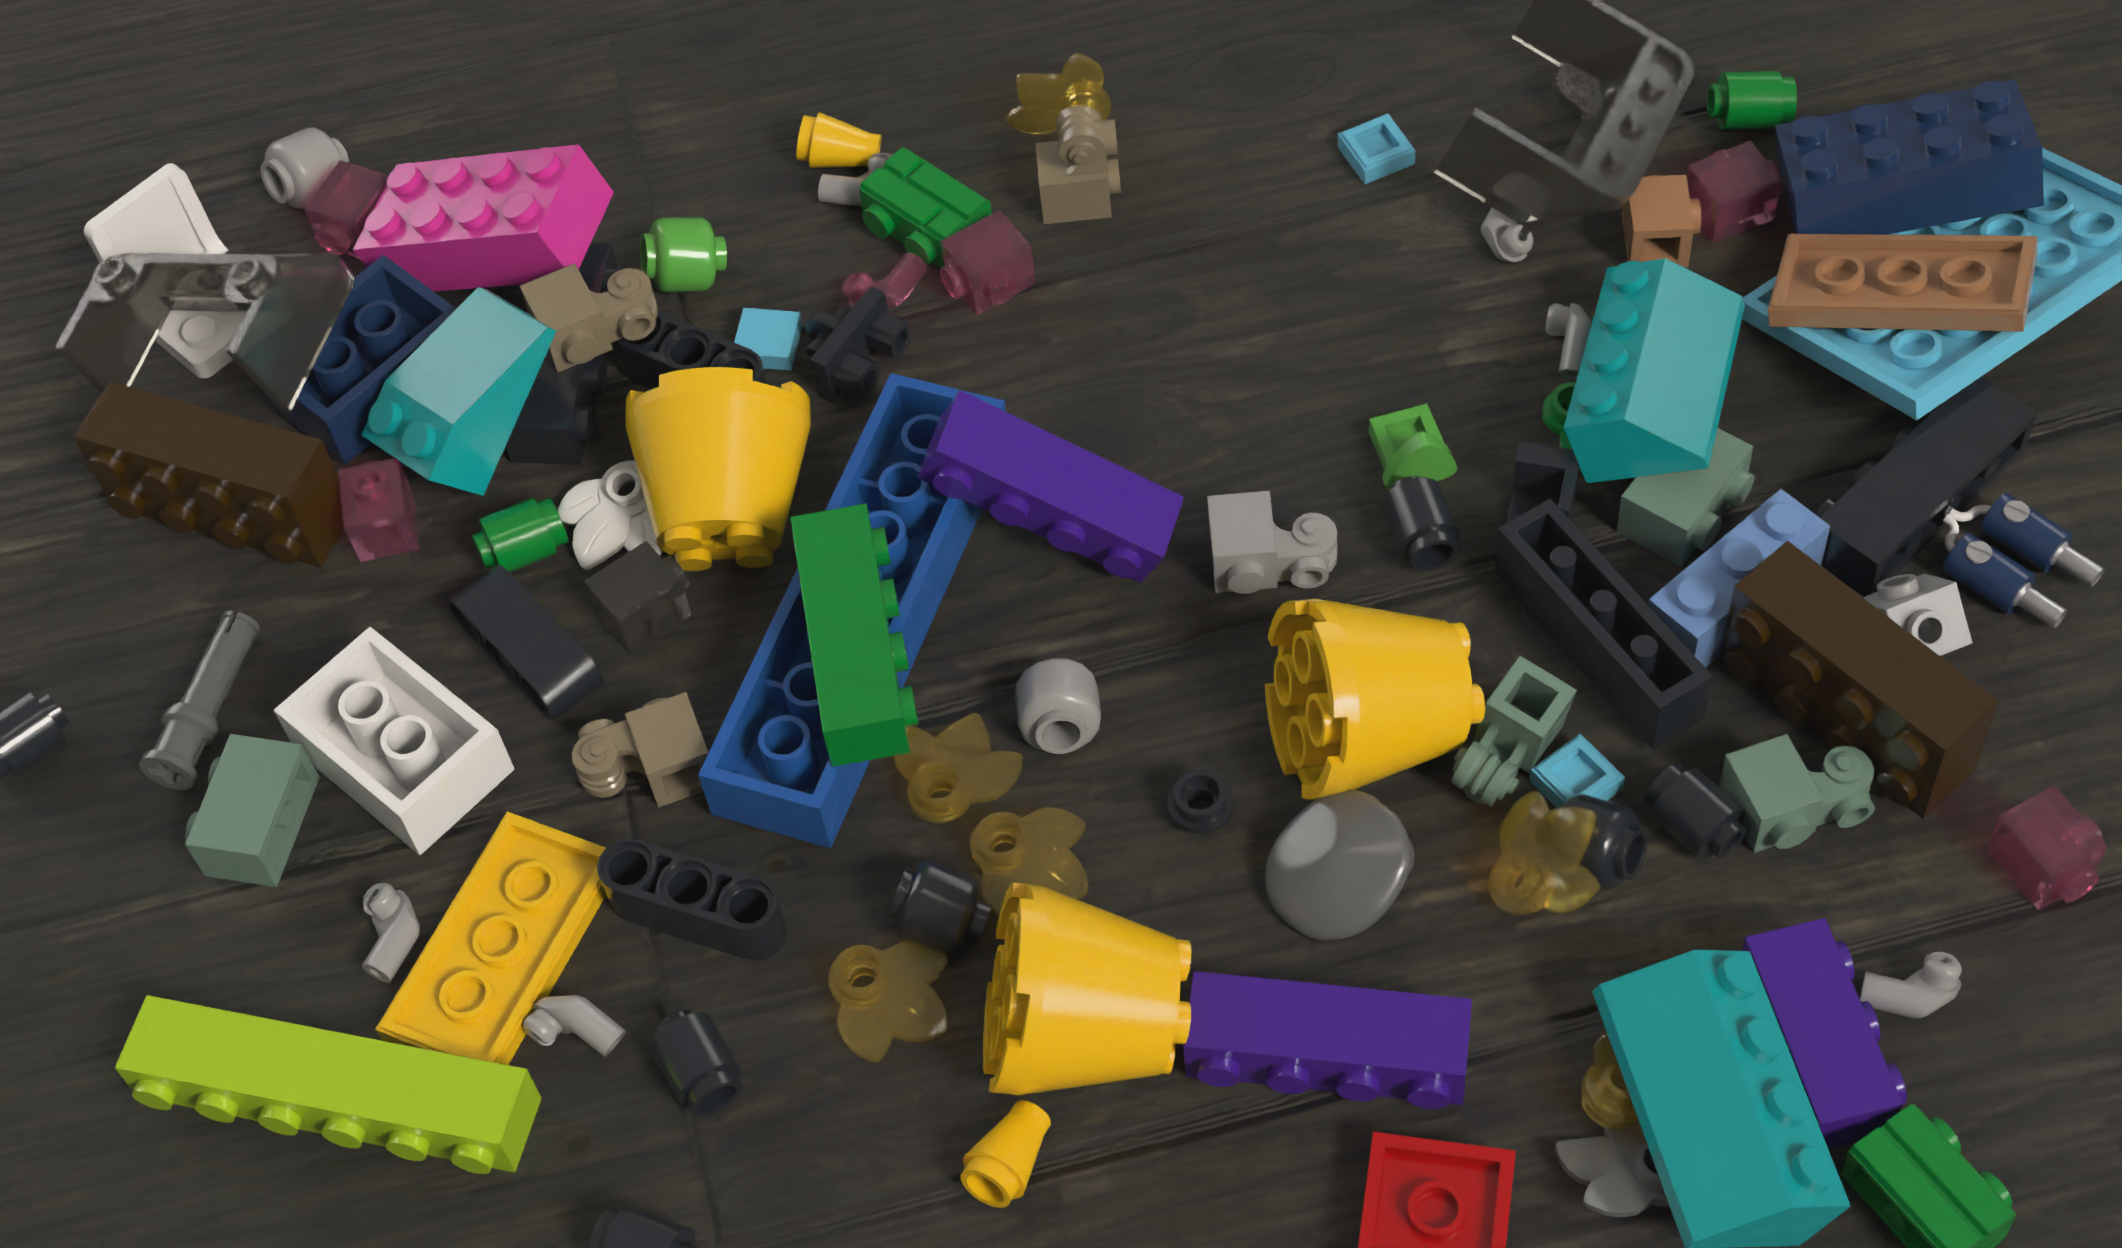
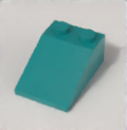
M478 287L385 380L377 401L370 410L362 436L429 481L484 496L557 330L491 291Z

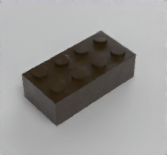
M109 382L73 436L87 460L88 469L96 476L103 488L108 504L121 515L132 519L143 516L163 522L171 529L184 534L191 533V531L215 537L221 543L232 548L241 549L246 546L264 551L275 559L287 564H294L298 561L321 568L355 512L321 439L119 383Z
M1788 540L1734 586L1720 659L1726 663L1730 672L1737 679L1756 686L1775 701L1778 709L1786 718L1792 722L1804 724L1824 740L1830 750L1839 746H1850L1863 751L1872 761L1874 767L1873 780L1878 783L1879 788L1887 798L1898 805H1906L1924 819L1976 770L1999 703L1995 697Z

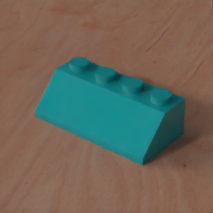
M1666 258L1644 262L1628 261L1619 266L1607 267L1563 427L1586 483L1709 468L1745 307L1741 295Z
M1692 950L1601 983L1592 991L1685 1248L1800 1246L1851 1207L1750 951Z

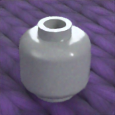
M315 127L304 128L272 142L266 149L265 159L261 165L260 172L267 191L277 202L285 203L295 209H306L336 196L342 191L346 184V169L349 166V158L340 141L330 138L325 132Z
M1064 658L1047 659L1037 662L1026 669L1017 681L1015 693L1017 724L1024 740L1031 746L1048 753L1066 754L1081 748L1094 738L1099 730L1101 721L1099 692L1092 672L1083 664Z

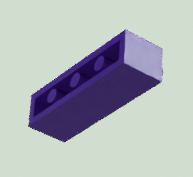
M961 390L957 392L939 418L917 475L918 479L933 485L944 496L953 499H963L990 512L995 519L1004 524L1023 527L1046 538L1052 546L1059 550L1076 552L1103 565L1109 573L1117 577L1131 578L1140 583L1164 558L1184 496Z
M1197 971L1193 973L1189 1002L1191 1005V1023L1187 1042L1183 1045L1185 1070L1188 1077H1197L1203 1083L1217 1087H1229L1238 1082L1264 1084L1272 1090L1284 1094H1300L1308 1089L1337 1092L1343 1098L1362 1102L1374 1100L1378 1096L1407 1099L1411 1104L1427 1109L1443 1108L1448 1104L1463 1105L1472 999Z

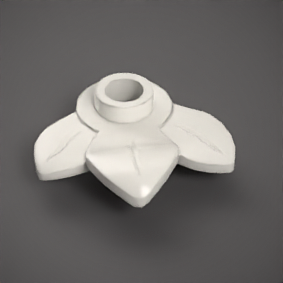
M630 460L617 463L606 471L602 479L582 481L566 493L557 511L562 522L576 526L573 531L572 545L579 565L585 570H589L604 562L623 546L636 559L648 566H653L663 551L656 542L635 461ZM635 481V488L630 494L626 496L618 495L620 489L626 483Z

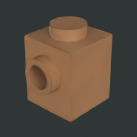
M1686 175L1626 177L1622 222L1627 260L1644 262L1666 258L1684 268H1688L1693 234H1699L1701 229V207L1698 198H1689Z

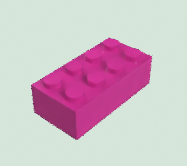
M579 144L397 164L388 176L387 184L372 213L367 217L365 227L353 251L367 267L384 254L434 292L526 284L574 263L579 270L614 192Z

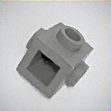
M1925 573L1919 576L1913 574L1898 575L1881 581L1877 584L1878 592L1863 597L1939 656L1973 643L1957 583Z

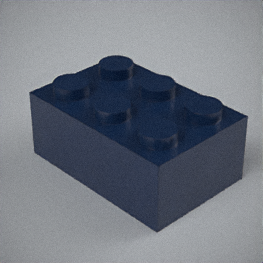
M383 254L250 361V365L269 405L306 435L321 439L326 450L346 465L372 443L363 437L362 433L367 424L370 410L377 401L385 380L457 308Z

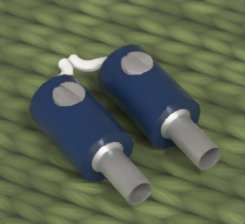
M2007 492L2002 494L1992 506L1977 505L1967 512H1959L1952 509L1943 520V523L1949 527V532L1945 537V547L1949 555L1944 562L1942 572L2007 614L2012 613L2020 606L2052 628H2056L2065 617L2067 610L2032 588L2036 579L2034 573L1971 533L1965 534L1955 545L1954 541L1959 534L1957 521L1965 522L1972 520L1980 514H1986L1979 532L2044 573L2050 572L2057 565L2093 587L2104 572L2103 567L2069 547L2073 539V533Z

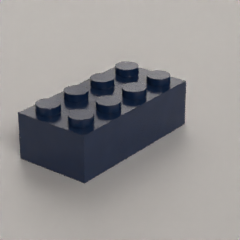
M2016 79L2003 82L1988 81L1976 87L1940 94L1925 93L1914 99L1888 104H1868L1860 106L1855 110L1825 116H1804L1793 122L1775 125L1780 183L1795 234L1888 235L2044 206L2042 145Z

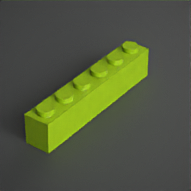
M149 995L145 997L115 1066L117 1072L133 1091V1098L143 1105L154 1109L170 1110L172 1105L176 1104L195 1108L201 1115L218 1122L231 1123L235 1117L255 1120L266 1129L282 1135H296L300 1129L320 1133L328 1141L347 1148H359L362 1142L386 1147L394 1155L407 1160L423 1161L427 1155L449 1159L457 1167L476 1174H488L492 1168L516 1172L542 1099L528 1070L525 1068Z

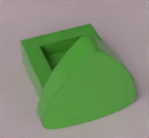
M1428 404L1369 419V435L1384 468L1382 480L1388 491L1395 482L1408 476L1426 477L1440 481L1456 473L1457 465L1442 439Z

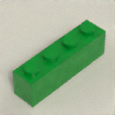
M867 503L790 517L822 731L832 767L910 753L906 727L919 725L912 686L899 688L897 672L909 670L903 632L890 633L888 618L899 617L900 612L893 578L881 580L879 566L891 564L884 526L872 528Z

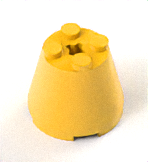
M703 367L659 375V387L644 393L633 390L629 392L626 398V430L657 545L664 552L675 556L676 568L686 571H702L712 566V560L736 559V563L739 566L747 568H760L773 563V551L782 542L811 427L810 398L799 385L790 381L781 384V389L753 381V370Z
M1321 599L1287 601L1276 611L1268 634L1271 646H1278V656L1274 664V683L1265 684L1267 713L1274 748L1284 775H1298L1303 784L1302 798L1311 800L1348 790H1355L1455 751L1466 741L1471 724L1481 723L1484 719V695L1478 684H1472L1468 661L1470 636L1463 623H1449L1440 619Z
M1012 883L1004 897L996 928V939H1004L1005 945L999 944L997 948L992 982H988L986 993L983 1070L984 1074L995 1075L993 1078H990L989 1092L1025 1095L1158 1076L1161 1073L1170 1074L1175 1057V1043L1185 1044L1190 1030L1191 1005L1189 1002L1179 1001L1181 981H1186L1190 969V941L1176 939L1163 932L1043 886Z

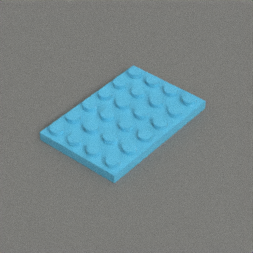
M2042 148L2044 206L1888 234L2037 236L2038 255L2024 332L1769 327L1768 307L1777 276L1743 297L1745 307L1742 320L1913 419L1918 420L2122 281V185Z

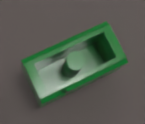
M901 147L885 161L884 168L878 167L861 182L859 192L863 208L862 218L866 226L879 238L885 239L891 236L902 243L909 255L923 266L932 263L952 275L969 259L971 252L975 254L992 239L994 225L990 201L907 148Z
M1910 1104L1889 1119L1884 1126L1878 1127L1855 1143L1848 1151L1840 1173L1906 1248H1994L2007 1236L2017 1215L2011 1208L2012 1199L2003 1183L1990 1172L1983 1171L1979 1174L1961 1155V1144L1951 1127L1938 1117L1934 1116L1928 1119L1915 1104Z

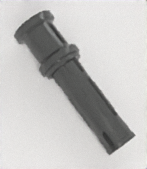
M226 611L222 614L216 632L206 648L180 702L168 707L161 718L164 728L153 750L145 751L139 762L140 770L155 783L174 790L191 789L197 779V772L194 768L205 746L214 743L219 733L216 720L218 711L242 666L248 650L260 631L258 623L244 613L238 612L233 624L231 623L235 616L233 611Z

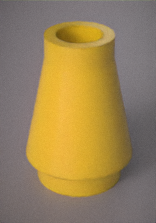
M821 112L818 113L817 117L804 115L798 136L796 158L800 161L809 162L810 168L868 167V160L874 154L880 153L882 135L869 133Z
M1025 1100L1017 1101L1010 1112L965 1154L963 1158L965 1169L961 1173V1182L966 1190L979 1201L996 1208H1005L1012 1199L1021 1198L1025 1193L1043 1137L1051 1126L1048 1114L1032 1102Z

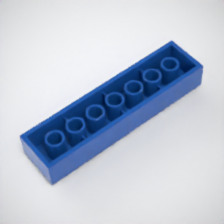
M891 373L825 511L867 503L872 528L882 526L885 528L891 564L879 566L881 580L893 578L900 612L899 617L888 618L890 633L903 632L909 670L897 672L899 688L904 686L982 508L963 499H953L944 496L933 485L917 478L939 418L959 389ZM963 391L1006 412L1005 400ZM797 568L698 776L711 815L831 848L870 760L835 767L831 765L822 731L801 584Z

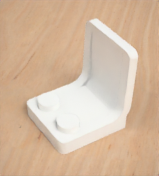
M173 163L166 164L89 220L84 227L85 237L114 290L128 309L134 323L199 378H209L278 326L289 315V310L282 294L236 258L223 245L216 235L186 173Z

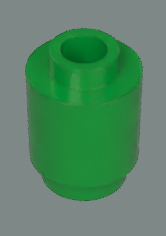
M1779 71L1722 72L1718 83L1710 84L1708 88L1709 118H1717V123L1721 130L1775 129L1777 124L1793 122L1797 106L1796 83L1793 77H1782Z
M532 497L478 519L482 531L472 535L485 569L500 564L509 572L557 554L556 547L569 542L562 520L550 497L536 502Z

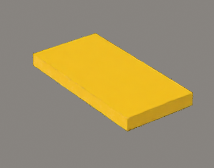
M507 811L375 1030L380 1039L386 1042L509 1065L526 1035L523 1027L524 1020L535 1011L533 1008L535 1003L544 997H548L606 897L597 870L599 857L606 847Z

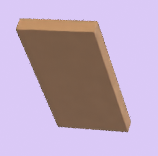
M1788 234L1768 307L1769 327L2024 332L2038 255L2037 236Z

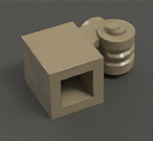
M1076 105L1068 107L1057 116L1058 141L1035 143L1043 224L1112 218L1110 194L1121 193L1118 158H1106V155L1118 154L1115 120H1103L1098 111L1088 106Z
M575 263L520 286L528 313L557 330L547 351L557 372L588 362L596 356L613 350L611 343L621 338L632 341L640 340L654 330L658 307L650 279L643 271L627 268L615 272L608 280V292L595 293L589 290Z
M686 692L670 698L651 700L642 708L625 713L627 720L618 723L608 719L592 721L583 726L578 733L579 740L574 745L572 751V762L581 785L592 796L605 798L619 793L627 781L626 773L632 771L640 772L648 778L658 808L704 792L698 774L709 752Z

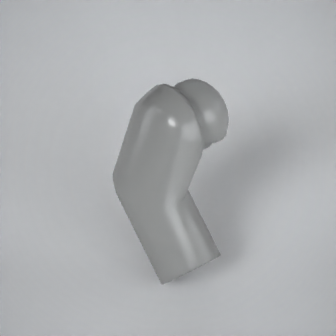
M874 154L868 160L869 171L858 178L822 174L818 187L819 201L862 207L859 192L861 182L878 167L884 168L885 161L892 154Z
M1512 187L1502 189L1481 225V233L1496 258L1509 263L1522 261L1532 249L1534 242L1531 231L1524 236L1521 233L1523 225L1516 224L1527 205V199L1521 191Z
M1558 303L1552 304L1548 309L1545 331L1548 335L1565 336L1558 373L1562 377L1577 380L1592 325V320L1583 307L1575 303H1571L1570 307Z
M383 882L373 885L363 897L362 905L364 911L372 915V921L379 939L363 962L362 968L377 980L390 983L416 942L420 932V925L409 897L403 891L395 890L393 886Z
M1933 952L1925 957L1923 969L1918 970L1904 981L1865 972L1859 999L1860 1002L1868 1001L1873 1009L1909 1018H1923L1955 999L1962 986L1961 981L1958 979L1962 968L1960 962L1951 954Z
M578 995L552 996L540 999L533 1005L535 1011L523 1023L526 1034L541 1046L551 1045L560 1032L563 1034L575 1033L603 1057H606L616 1047L626 1033V1030L590 1001Z

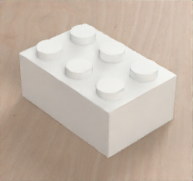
M372 627L366 629L274 709L291 743L302 744L311 762L320 772L418 855L424 853L515 770L498 729Z

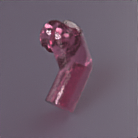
M905 253L885 279L872 281L868 273L861 272L859 274L855 272L844 281L842 290L849 299V306L853 308L870 286L885 293L888 308L898 307L904 303L924 276L927 266L917 255Z

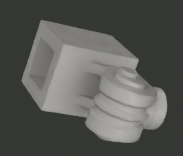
M1270 491L1207 496L1215 593L1236 592L1249 594L1260 589L1278 588V581L1290 580L1295 586L1300 588H1315L1323 585L1328 580V573L1333 570L1337 563V528L1329 517L1312 512L1303 514L1294 522L1292 531H1285L1277 527L1273 522Z

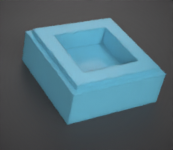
M1388 113L1338 133V148L1364 185L1415 164L1416 150Z
M743 308L734 343L757 353L765 369L791 371L803 327L801 313Z
M1579 734L1530 770L1529 781L1559 810L1566 800L1577 794L1609 800L1623 789L1625 776Z

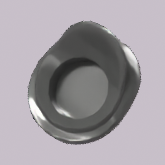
M1348 790L1317 798L1296 815L1284 828L1270 850L1265 869V885L1270 904L1289 926L1308 938L1334 941L1355 936L1376 923L1393 904L1413 868L1414 849L1399 817L1395 812L1389 810L1386 805L1381 804L1375 796L1362 791Z

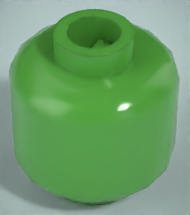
M704 217L659 218L652 224L649 233L641 234V271L649 279H652L656 289L662 293L707 291L715 281L716 271L726 270L727 249L725 238L723 236H715L711 224Z

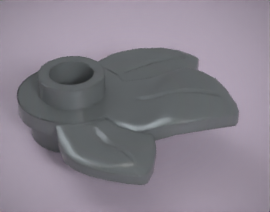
M1610 1099L1607 1101L1604 1111V1136L1563 1140L1556 1143L1555 1154L1566 1174L1579 1184L1588 1186L1583 1200V1205L1586 1208L1606 1216L1629 1217L1641 1213L1651 1205L1670 1207L1634 1106Z

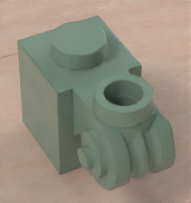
M1519 656L1487 700L1484 719L1478 724L1474 736L1476 741L1471 744L1469 749L1462 746L1454 758L1456 763L1453 768L1455 773L1452 778V784L1463 789L1467 797L1472 801L1486 804L1489 807H1492L1497 799L1501 801L1506 793L1512 794L1519 784L1518 779L1515 778L1518 769L1521 768L1530 774V770L1537 764L1563 727L1577 690L1522 656Z
M1788 734L1726 754L1719 788L1745 809L1746 814L1741 825L1746 828L1744 837L1753 853L1773 846L1779 849H1787L1805 841L1815 832L1816 826L1835 820L1839 827L1848 828L1865 821L1873 814L1875 806L1869 794L1874 775L1871 759L1863 751L1855 747L1839 746L1830 750L1825 756L1822 772H1811L1807 770Z

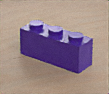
M1826 918L1745 937L1742 951H1750L1828 1149L1856 1143L1878 1127L1884 1126L1906 1104V1088L1898 1067L1894 1063L1886 1064L1878 1045L1880 1027L1872 1005L1868 1001L1860 1002L1852 983L1854 980V965L1847 945L1842 940H1834Z

